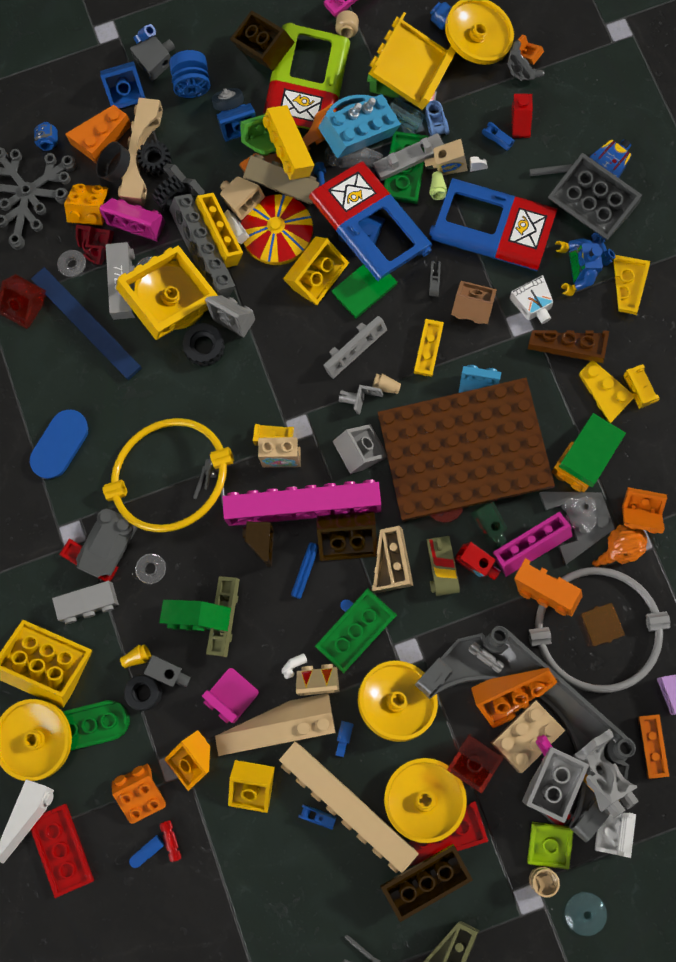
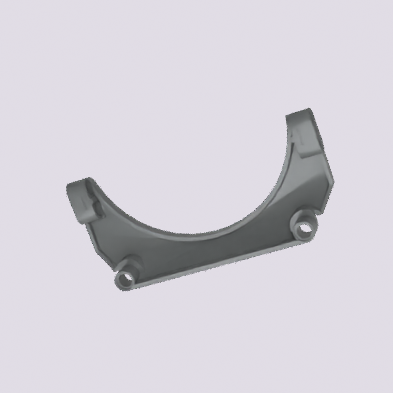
M503 626L495 627L487 637L480 633L457 639L415 684L421 692L431 699L436 694L459 684L486 681L493 678L549 668L558 683L542 696L535 698L546 705L562 723L571 739L575 753L585 747L592 739L610 729L614 737L604 747V757L612 764L616 763L620 773L627 780L629 764L625 761L634 755L636 751L634 742ZM494 634H500L503 641H497ZM473 642H476L480 645L481 649L484 648L495 656L496 660L499 659L504 663V668L500 673H497L492 669V666L489 667L478 659L476 654L473 655L469 652L468 649ZM621 744L627 748V754L621 752ZM596 766L597 773L602 775V768ZM582 781L579 788L577 807L569 828L586 843L594 836L610 813L607 809L603 812L599 810L595 793Z

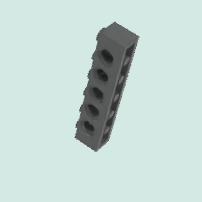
M191 194L174 197L169 210L198 271L218 296L230 297L235 284Z

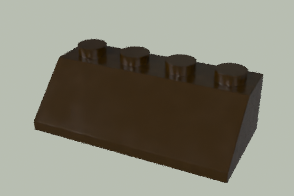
M454 844L380 885L399 922H402L473 881Z

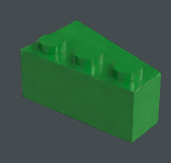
M163 600L160 623L167 624L168 629L191 631L192 628V630L196 631L208 629L228 632L231 608L203 601Z

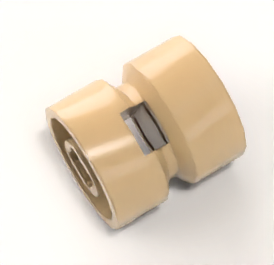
M538 866L531 871L529 883L539 896L552 897L558 892L560 881L557 874L550 868Z

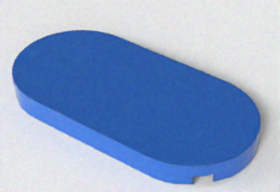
M75 410L59 412L52 419L30 456V466L39 477L43 479L57 478L68 468L88 435V423L80 412Z

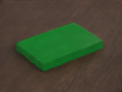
M363 264L332 290V294L357 319L397 285V281L390 274L377 281Z

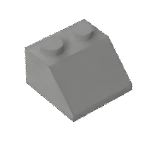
M371 424L346 429L333 440L350 474L363 471L388 457Z

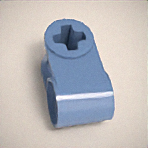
M436 100L430 101L426 106L425 112L429 135L432 136L437 133L439 135L444 133L448 135L449 126L441 103Z

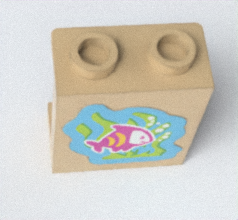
M296 437L259 438L258 458L262 467H301V448L298 447V439Z

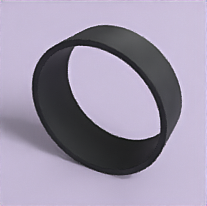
M119 142L109 143L98 158L96 164L97 176L109 182L120 180L129 167V151ZM120 152V158L115 169L108 175L112 159Z

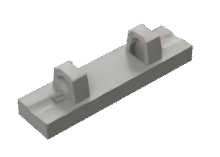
M438 133L374 162L373 167L381 181L423 162L425 159L434 157L433 149L444 145Z
M377 316L367 326L360 323L357 326L359 333L340 350L334 347L329 351L332 357L323 366L331 378L334 379L387 331L382 318Z

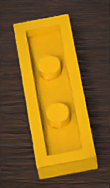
M425 319L414 374L433 376L444 322Z

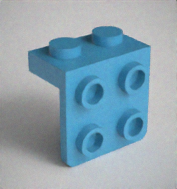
M475 365L463 366L459 393L499 384L501 372L494 368H486L485 370L479 369Z

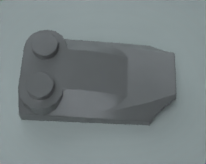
M103 509L100 511L95 525L76 558L77 569L97 578L102 575L111 576L138 527L129 523L121 514L113 510Z

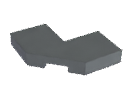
M166 164L163 167L171 178L172 176L178 177L186 186L187 192L192 196L205 193L195 179L186 178L175 164Z

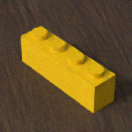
M288 106L267 108L263 117V125L267 128L270 140L276 148L277 156L283 163L284 172L287 173L290 180L310 177L315 165Z
M215 194L198 195L195 204L226 268L238 265L243 251Z

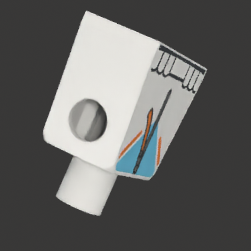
M543 275L511 291L510 300L527 320L537 316L541 324H544L551 319L548 310L552 308L553 300Z

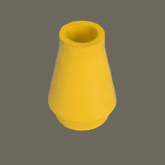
M145 644L142 646L138 645L121 657L120 662L124 668L147 663L151 659V654Z

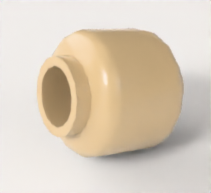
M348 10L340 12L336 18L335 29L337 34L347 38L355 36L358 31V16Z

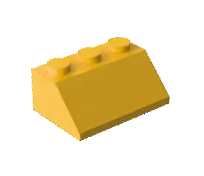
M315 236L283 279L295 292L313 304L318 305L349 262L328 238Z

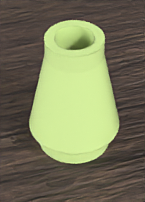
M440 171L432 174L429 193L434 200H442L447 194L443 173Z

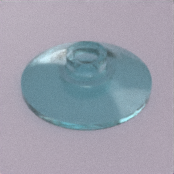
M580 892L573 895L567 902L565 918L569 927L574 932L583 936H591L600 932L607 920V911L604 903L598 896L589 892ZM586 911H589L591 913V916L588 919L584 918V913Z

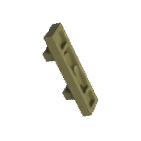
M219 576L215 604L231 608L228 632L210 630L207 655L227 657L229 642L232 640L231 630L235 605L238 603L239 597L237 593L240 579Z

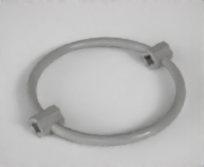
M601 567L583 568L570 572L561 578L570 582L576 578L588 575L609 576L623 581L641 595L651 611L650 614H646L647 628L649 632L655 631L654 646L649 659L635 675L616 684L594 685L573 678L557 665L546 645L552 644L549 627H543L544 614L547 607H543L540 604L536 613L535 629L528 630L531 647L538 646L547 665L568 684L578 689L593 693H612L635 685L651 671L660 655L663 630L670 629V617L667 611L659 612L656 603L648 591L636 580L622 572Z

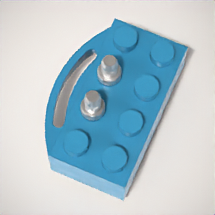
M382 94L376 97L351 95L338 100L329 108L321 120L318 129L338 159L393 136L401 123ZM351 104L344 107L340 111L333 112L334 109L342 105Z

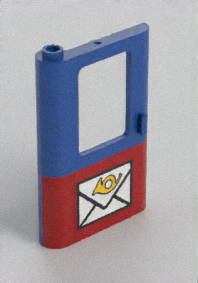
M363 161L319 186L309 195L310 200L377 281L406 264L417 255L425 257L432 251V243ZM380 209H385L414 244V247L392 261H388L358 225L359 222Z
M452 178L436 225L431 226L429 236H432L431 240L538 271L557 208ZM460 194L501 206L503 211L496 232L488 234L446 221L454 195Z

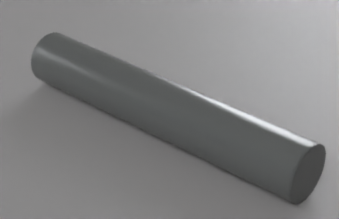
M572 164L529 169V176L568 172Z

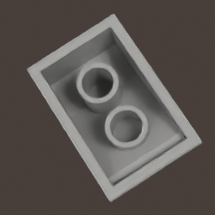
M222 295L210 296L205 299L211 317L215 322L245 337L255 321L252 309L247 306L242 307L238 305L235 299L231 297L226 298Z
M550 746L534 774L522 802L537 811L565 823L589 764Z

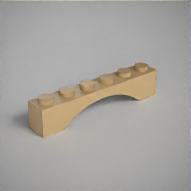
M139 98L138 104L134 107L135 119L131 122L132 134L128 138L130 163L126 173L121 178L122 185L118 188V196L131 205H145L147 188L140 175L137 151L138 149L141 150L140 146L144 145L150 134L160 126L163 112L160 100Z

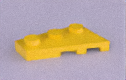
M615 255L613 262L618 311L637 315L650 261Z
M590 361L579 373L580 378L589 393L593 395L598 408L602 410L606 421L609 423L635 398L634 394L594 361Z

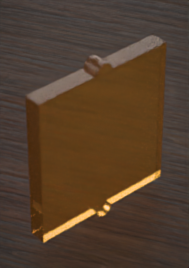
M612 603L601 607L596 606L593 610L581 614L593 646L605 642L611 643L613 639L625 636Z

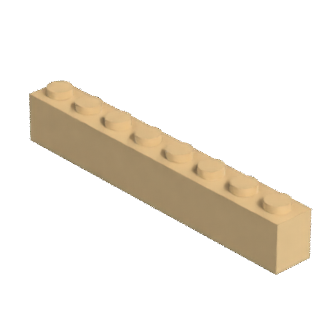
M294 742L279 759L282 763L280 767L289 775L292 772L297 776L296 782L303 788L309 787L312 790L311 795L318 802L323 800L328 805L326 809L333 816L338 814L343 819L341 823L347 829L351 830L353 828L358 833L356 837L365 845L367 842L374 847L372 849L374 854L380 859L384 856L389 861L388 866L395 873L399 871L403 873L419 853L298 742Z

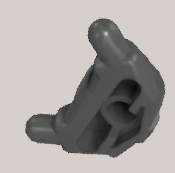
M516 40L510 51L507 63L511 75L520 81L543 77L544 71L532 69L528 60L522 56L520 50L521 42Z

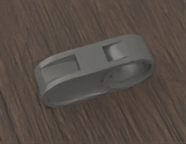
M431 261L429 296L438 297L441 261L437 263Z

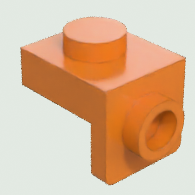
M521 35L518 39L521 42V54L528 60L529 64L534 65L543 54V47L528 43L526 35Z

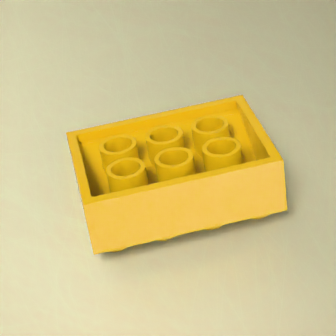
M22 620L0 652V681L64 708L80 679L92 650Z

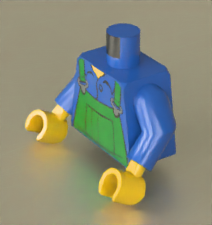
M583 238L569 241V243L557 241L555 244L561 245V249L556 250V252L566 253L570 249L569 256L574 285L564 283L561 288L567 290L562 294L572 296L575 290L579 291L594 284L596 277L603 267L601 259L603 251L599 244L592 243V241Z

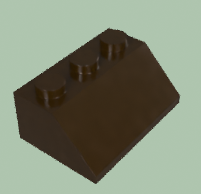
M374 512L317 516L320 561L377 557Z

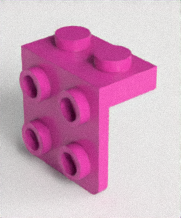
M229 668L210 691L206 690L202 697L205 699L203 703L211 710L215 708L220 712L218 716L224 722L228 723L230 721L235 723L259 695V691L236 670Z

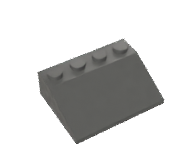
M584 153L578 157L548 196V199L606 240L629 217L642 198L641 193Z

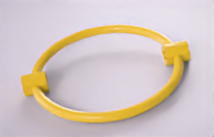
M183 418L161 420L137 432L124 445L114 463L111 483L105 484L102 487L103 494L108 502L114 500L120 514L129 523L140 529L150 532L179 530L199 520L217 501L225 483L227 466L234 464V456L229 447L223 448L218 437L209 428L196 421ZM185 426L198 430L215 447L216 451L211 452L210 458L215 469L219 468L215 488L208 500L189 517L171 524H150L134 517L121 500L122 497L126 496L127 488L122 479L119 480L121 466L129 451L143 437L164 427Z

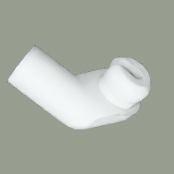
M304 653L289 659L284 665L282 674H284L285 679L292 678L295 675L292 669L307 663Z

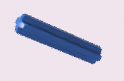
M310 542L291 592V595L295 598L300 599L302 597L319 549L318 544Z

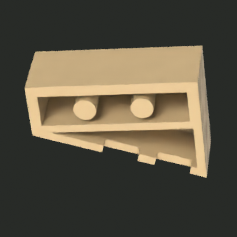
M400 526L380 530L374 583L372 585V592L374 593L413 586L403 529Z

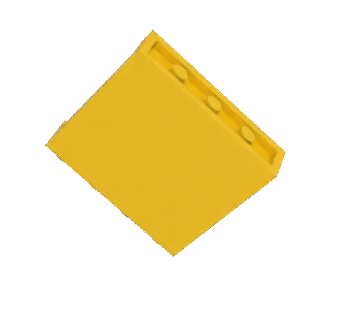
M404 12L400 18L397 16L392 23L393 30L388 31L384 38L386 43L382 42L378 48L377 53L379 55L378 57L374 56L369 65L372 68L368 74L423 110L430 102L456 51L452 46L448 50L444 49L403 20L406 15Z

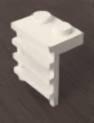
M622 813L616 818H613L610 814L597 831L595 851L631 858L636 814Z

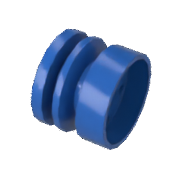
M185 50L174 54L170 58L169 66L173 90L176 95L183 98L200 97L209 91L211 85L204 54L195 50Z

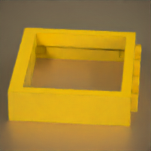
M179 245L173 249L168 248L158 257H152L144 265L136 266L130 273L120 275L116 284L117 291L155 340L207 311L206 297L218 296ZM175 259L204 297L158 323L129 285Z

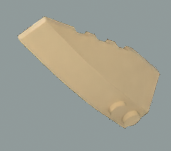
M329 693L288 701L216 735L218 756L336 733Z

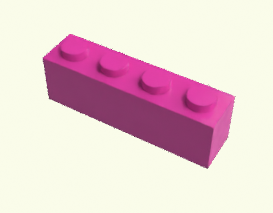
M558 512L493 552L495 561L507 577L520 569L525 558L533 561L571 538V526L563 515Z

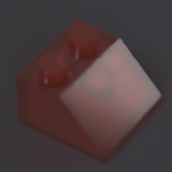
M16 274L3 280L0 290V314L26 329L29 328L43 306L46 290Z
M468 734L447 771L482 793L504 758Z

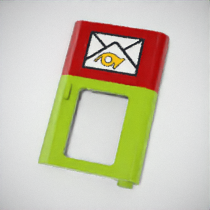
M287 23L282 28L295 43L274 71H272L263 115L266 113L267 108L287 105L296 126L310 129L316 113L339 100L350 40L345 36ZM299 35L326 40L332 43L324 83H316L290 76L295 46Z

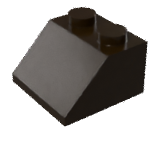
M247 521L246 527H243L245 542L268 567H272L274 535L272 524L270 522Z

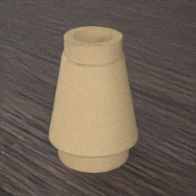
M381 373V375L376 374L372 387L380 388L382 392L398 394L401 383Z

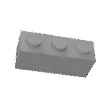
M110 581L52 598L57 619L60 622H65V624L74 623L77 621L76 618L93 617L95 612L98 611L103 613L112 611L114 606L119 605L114 585Z

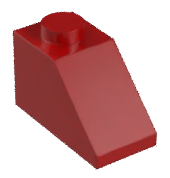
M514 94L512 102V138H530L532 94Z

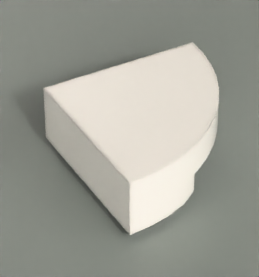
M470 157V172L488 168L485 159L480 160L479 157Z

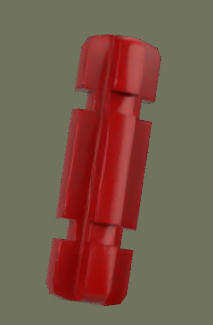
M165 821L160 824L161 832H164L162 836L166 850L170 853L168 854L170 862H175L181 859L180 850H177L178 843L174 831L172 832L171 830L173 828L171 821Z

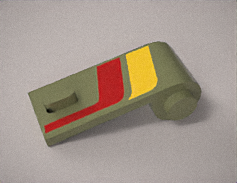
M450 537L426 539L433 573V581H430L431 592L435 593L436 596L460 593Z

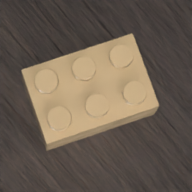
M535 700L491 744L522 774L542 754L536 744L537 736L545 735L552 744L565 730Z

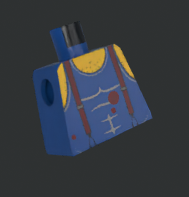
M623 139L619 144L610 140L593 153L590 158L619 178L630 160L631 153L628 152V149L631 147V144L626 139Z

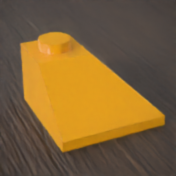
M198 730L181 741L164 759L188 791L209 772L210 745Z

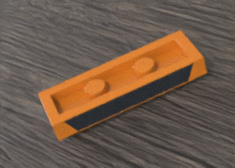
M660 715L639 716L638 723L647 779L669 777Z

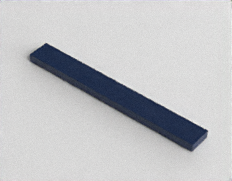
M45 267L31 278L32 282L127 380L142 369Z

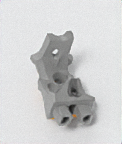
M608 729L575 753L574 758L589 764L583 781L595 793L599 810L603 812L607 809L613 818H616L625 811L619 802L620 800L627 810L639 801L633 794L637 785L627 781L620 773L616 763L612 764L604 757V747L614 737L612 731ZM596 766L602 768V775L597 773Z

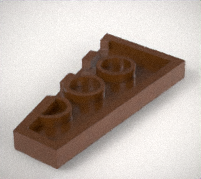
M532 330L528 349L603 363L609 331H603L602 333H594V331L574 333V330H567L565 333H558L556 330Z

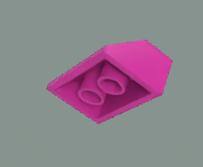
M111 198L101 205L99 209L107 225L154 241H158L165 225L164 218L160 212L146 210L137 204L135 206L128 204V202L122 199L116 200Z

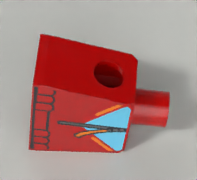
M472 542L463 544L454 557V561L478 577L487 575L495 580L501 570L493 566L495 559Z

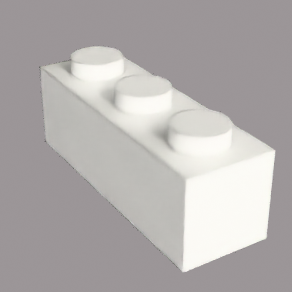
M227 210L224 215L238 243L242 244L249 238V235L235 214Z

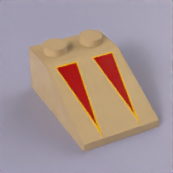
M333 664L321 665V669H313V666L301 667V671H297L296 694L300 696L340 692L338 669L333 667Z

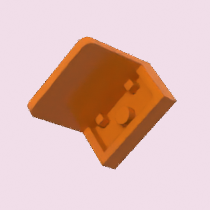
M628 487L622 505L624 525L633 530L641 529L654 534L663 533L664 523L662 514L667 501V495Z
M148 763L138 766L133 771L120 775L112 781V795L131 824L166 806L164 798L152 780V771Z

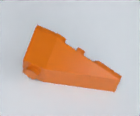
M543 668L489 679L471 689L476 706L492 728H496L511 721L516 717L515 713L521 708L526 709L533 698L542 696L558 682L549 668Z

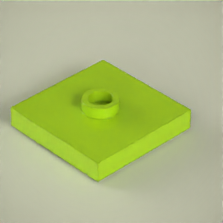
M532 822L527 863L569 870L574 832L569 826Z

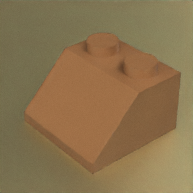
M461 281L451 315L462 320H473L477 324H488L497 289Z

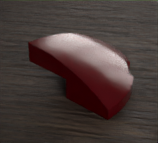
M76 225V241L78 247H82L86 253H83L84 257L95 264L102 265L106 258V244L112 243L114 231Z

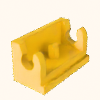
M643 364L626 370L623 375L631 393L635 395L634 399L639 409L659 401V396L655 394L644 371L645 367Z
M255 424L253 443L255 446H258L259 438L293 437L294 427Z

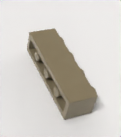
M258 154L250 156L243 178L309 205L313 203L309 195L319 186V182L316 181L317 178L313 176L290 180L287 173L284 172L282 164L275 161L269 163L265 161V157Z

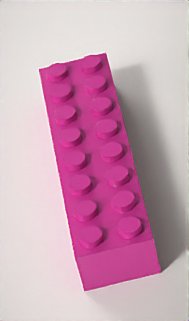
M365 480L360 484L349 481L345 482L344 485L338 486L335 483L325 484L324 487L307 485L305 489L287 487L284 491H278V489L273 488L267 489L266 492L258 493L257 490L247 491V494L240 495L239 492L227 493V496H222L224 520L229 526L247 525V521L280 522L317 518V516L381 512L379 482H375V480Z

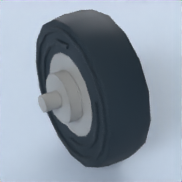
M225 88L212 96L213 107L219 111L234 109L244 102L243 93L238 88Z

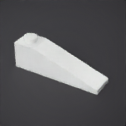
M25 780L0 839V863H5L46 811L48 805L53 800V789Z

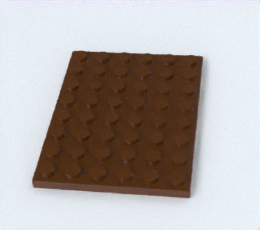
M527 377L378 412L402 522L555 487Z

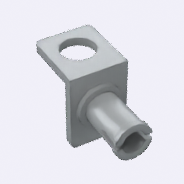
M359 385L357 393L341 390L340 394L342 396L339 395V402L355 404L354 410L360 415L365 394L383 397V392L380 388Z

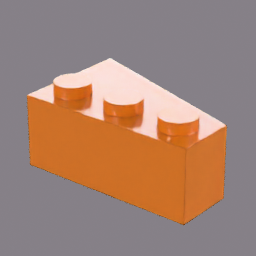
M112 105L65 135L73 147L97 164L103 149L109 143L117 142L131 127V123L126 113Z
M525 558L514 578L519 594L526 599L532 598L537 600V603L543 607L550 606L563 616L567 614L572 617L583 597L582 590L560 577L556 579L547 575L548 570L541 568V570L529 565L531 561Z

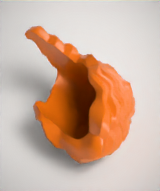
M618 525L617 529L611 531L607 538V552H604L592 564L598 567L615 561L625 564L638 560L646 551V533L641 529L633 530L625 525Z

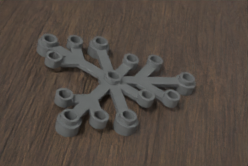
M0 147V164L5 167H0V175L11 176L18 185L0 184V192L15 193L9 199L3 198L0 200L2 210L8 211L11 209V206L20 201L18 207L6 215H0V220L4 219L0 223V227L7 226L8 222L17 217L14 233L8 240L13 249L19 250L25 245V240L21 236L25 217L30 222V226L34 231L39 232L43 228L41 221L36 219L28 209L29 201L34 206V210L38 215L45 214L46 207L35 196L55 198L59 204L65 203L69 195L65 188H58L55 191L39 189V187L48 181L68 184L71 178L67 172L74 171L77 167L73 156H64L61 163L54 167L57 162L56 157L52 153L46 154L44 158L46 161L44 175L29 183L24 182L17 173L19 161L22 159L20 151L13 149L10 152V157L12 158L10 163L7 152L4 148Z

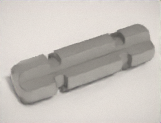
M476 642L470 645L469 652L473 655L476 654L478 659L489 667L492 666V669L497 673L502 671L504 668L503 662L499 659L496 660V657L484 648L481 649L480 645Z

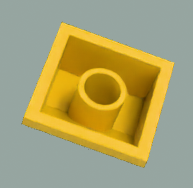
M235 760L230 775L228 806L268 813L275 767Z

